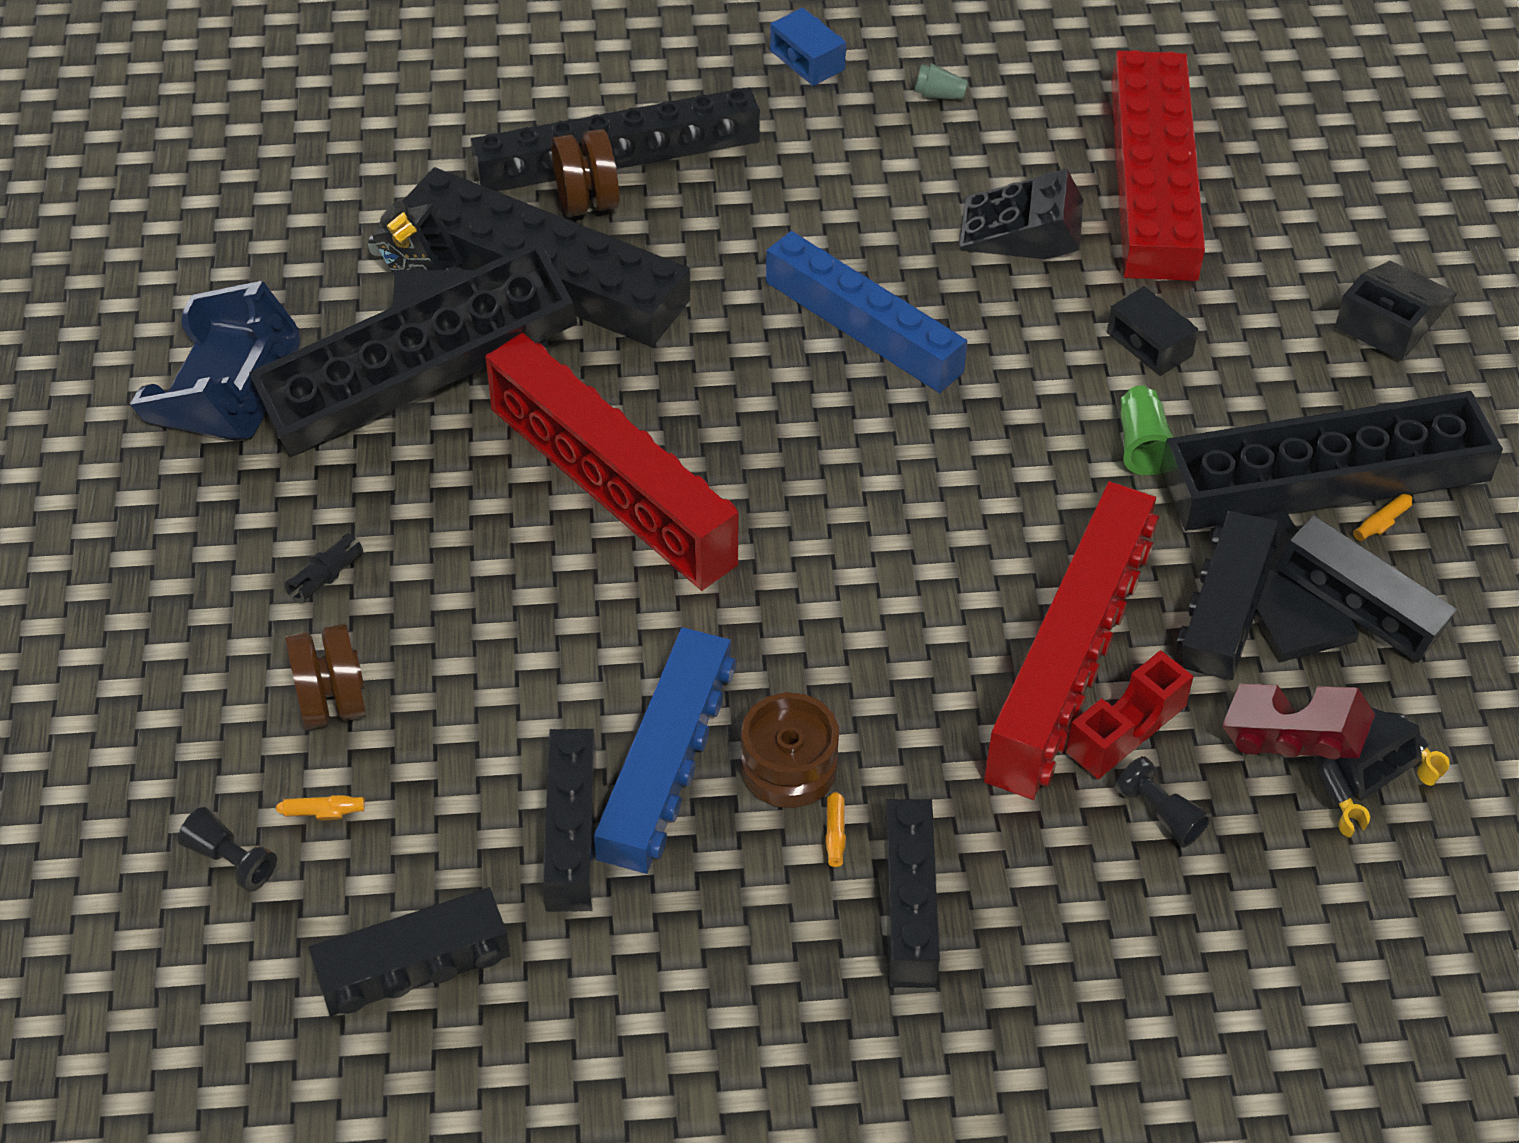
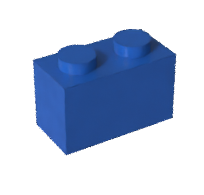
M803 7L770 23V51L812 86L845 70L846 42Z

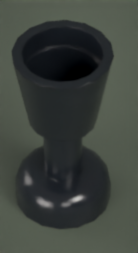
M1146 756L1135 759L1119 776L1115 785L1116 790L1127 798H1133L1142 794L1158 808L1156 814L1158 819L1181 848L1189 846L1208 827L1212 818L1211 813L1177 793L1172 795L1166 793L1153 781L1156 771L1154 764Z
M200 807L193 811L185 819L178 832L177 840L179 845L214 860L223 857L237 867L235 874L237 883L249 892L261 888L269 880L276 867L277 856L274 852L263 846L255 847L247 852L234 843L233 833L206 807Z

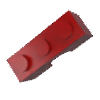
M1160 650L1131 674L1125 693L1113 706L1101 698L1072 722L1066 753L1099 780L1186 707L1194 676Z

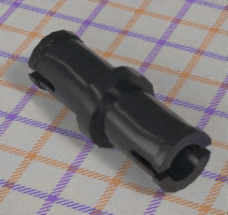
M345 534L324 553L318 552L310 558L309 565L285 581V588L289 595L303 585L298 590L299 592L293 596L295 601L303 603L325 583L331 584L336 581L341 570L363 555L364 551L360 542L356 543L348 551H345L350 547L349 544L356 539L351 534Z

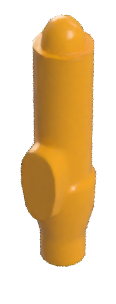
M1401 494L1378 512L1370 515L1360 527L1354 530V537L1362 542L1367 537L1376 533L1380 536L1396 523L1394 519L1412 506V496Z
M833 792L827 798V834L825 842L828 852V864L832 867H839L843 864V854L846 847L845 800L838 792Z
M332 795L330 797L284 799L283 802L276 805V811L284 814V817L315 815L317 820L342 819L343 815L349 813L365 812V798Z

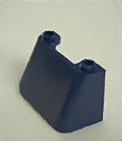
M263 280L191 295L183 310L181 323L194 345L167 393L156 384L141 386L137 391L130 406L141 419L150 424L234 441L247 439L254 435L267 410L249 372L297 351L300 345V333L296 323Z

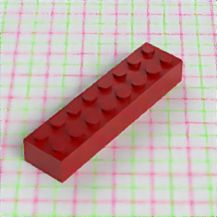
M1138 50L1116 51L1111 87L1124 278L1199 281L1205 252V240L1187 53L1142 52Z
M524 333L519 334L485 356L492 411L699 590L703 591L738 566L739 512L734 504L728 499H722L711 490L702 477L695 476L687 470L673 453H667L657 445L648 432L639 430L627 420L625 414L619 408H613L604 401L594 387L586 386L574 375L567 365L560 364L549 355L542 344L535 343Z
M1108 481L991 731L984 783L1031 800L1035 799L1041 785L1049 786L1057 764L1053 760L1057 752L1063 753L1067 746L1071 729L1068 728L1072 719L1075 720L1080 716L1086 699L1083 693L1086 687H1093L1098 675L1100 664L1097 661L1100 655L1106 657L1114 636L1111 630L1114 624L1119 626L1124 617L1127 602L1123 600H1125L1127 594H1134L1141 574L1137 569H1139L1141 564L1146 566L1150 558L1154 542L1148 541V539L1153 538L1159 521V515L1153 514L1156 496Z

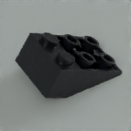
M1064 169L1053 173H1046L1039 177L1021 182H1013L1007 186L978 192L966 197L959 246L961 251L1036 259H1048L1079 251L1084 199L1069 170Z
M1389 260L1362 273L1345 292L1335 328L1403 361L1454 300L1457 292Z

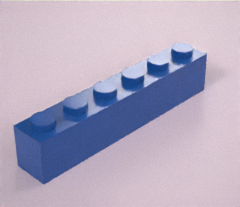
M790 231L766 250L767 284L933 390L941 393L964 373L968 340L800 235Z
M681 627L594 834L597 861L648 874L653 859H660L662 857L667 841V833L664 831L668 821L674 823L678 817L681 807V796H679L682 786L689 787L696 766L693 758L697 750L703 751L705 749L709 736V726H707L710 716L717 717L723 700L721 688L724 682L730 684L735 672L736 659L731 658L730 639Z

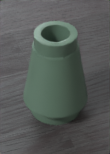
M930 63V66L921 64L914 92L921 93L924 98L963 100L968 80L962 79L960 76Z

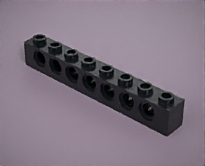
M746 87L534 127H525L496 134H487L470 138L474 173L479 185L497 192L556 181L551 153L552 137L573 135L581 150V139L584 132L605 129L608 135L616 169L759 143L760 108L751 88Z

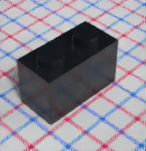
M1143 286L1111 306L1107 334L1156 374L1162 376L1193 356L1199 329L1189 319L1184 318L1170 307L1161 297H1158Z

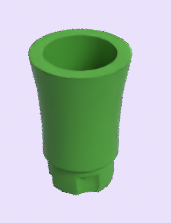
M1145 385L1130 388L1127 394L1121 397L1120 416L1124 434L1123 460L1125 466L1135 474L1157 475L1161 473L1160 468L1166 439L1173 438L1166 419L1163 404L1156 391L1147 388Z

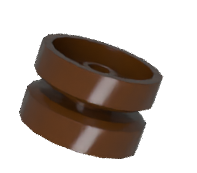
M605 129L584 132L581 139V150L573 135L552 137L553 169L559 199L565 216L573 217L586 214L589 208V196L593 206L600 212L618 209L619 186L611 144Z
M346 623L323 629L321 636L326 655L317 657L313 637L307 631L285 636L305 730L328 725L330 714L326 700L327 697L335 696L339 717L344 721L366 717L361 689H365L357 650H352Z
M789 692L767 696L752 706L743 720L741 733V773L747 788L758 799L776 807L797 808L813 804L826 795L835 782L837 773L839 726L834 713L823 702L806 694Z

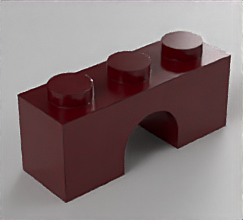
M1239 684L1222 727L1238 750L1250 755L1272 753L1288 757L1308 755L1322 756L1327 759H1338L1339 757L1359 758L1375 713L1359 688L1317 686L1314 697L1309 705L1295 713L1294 708L1278 685Z

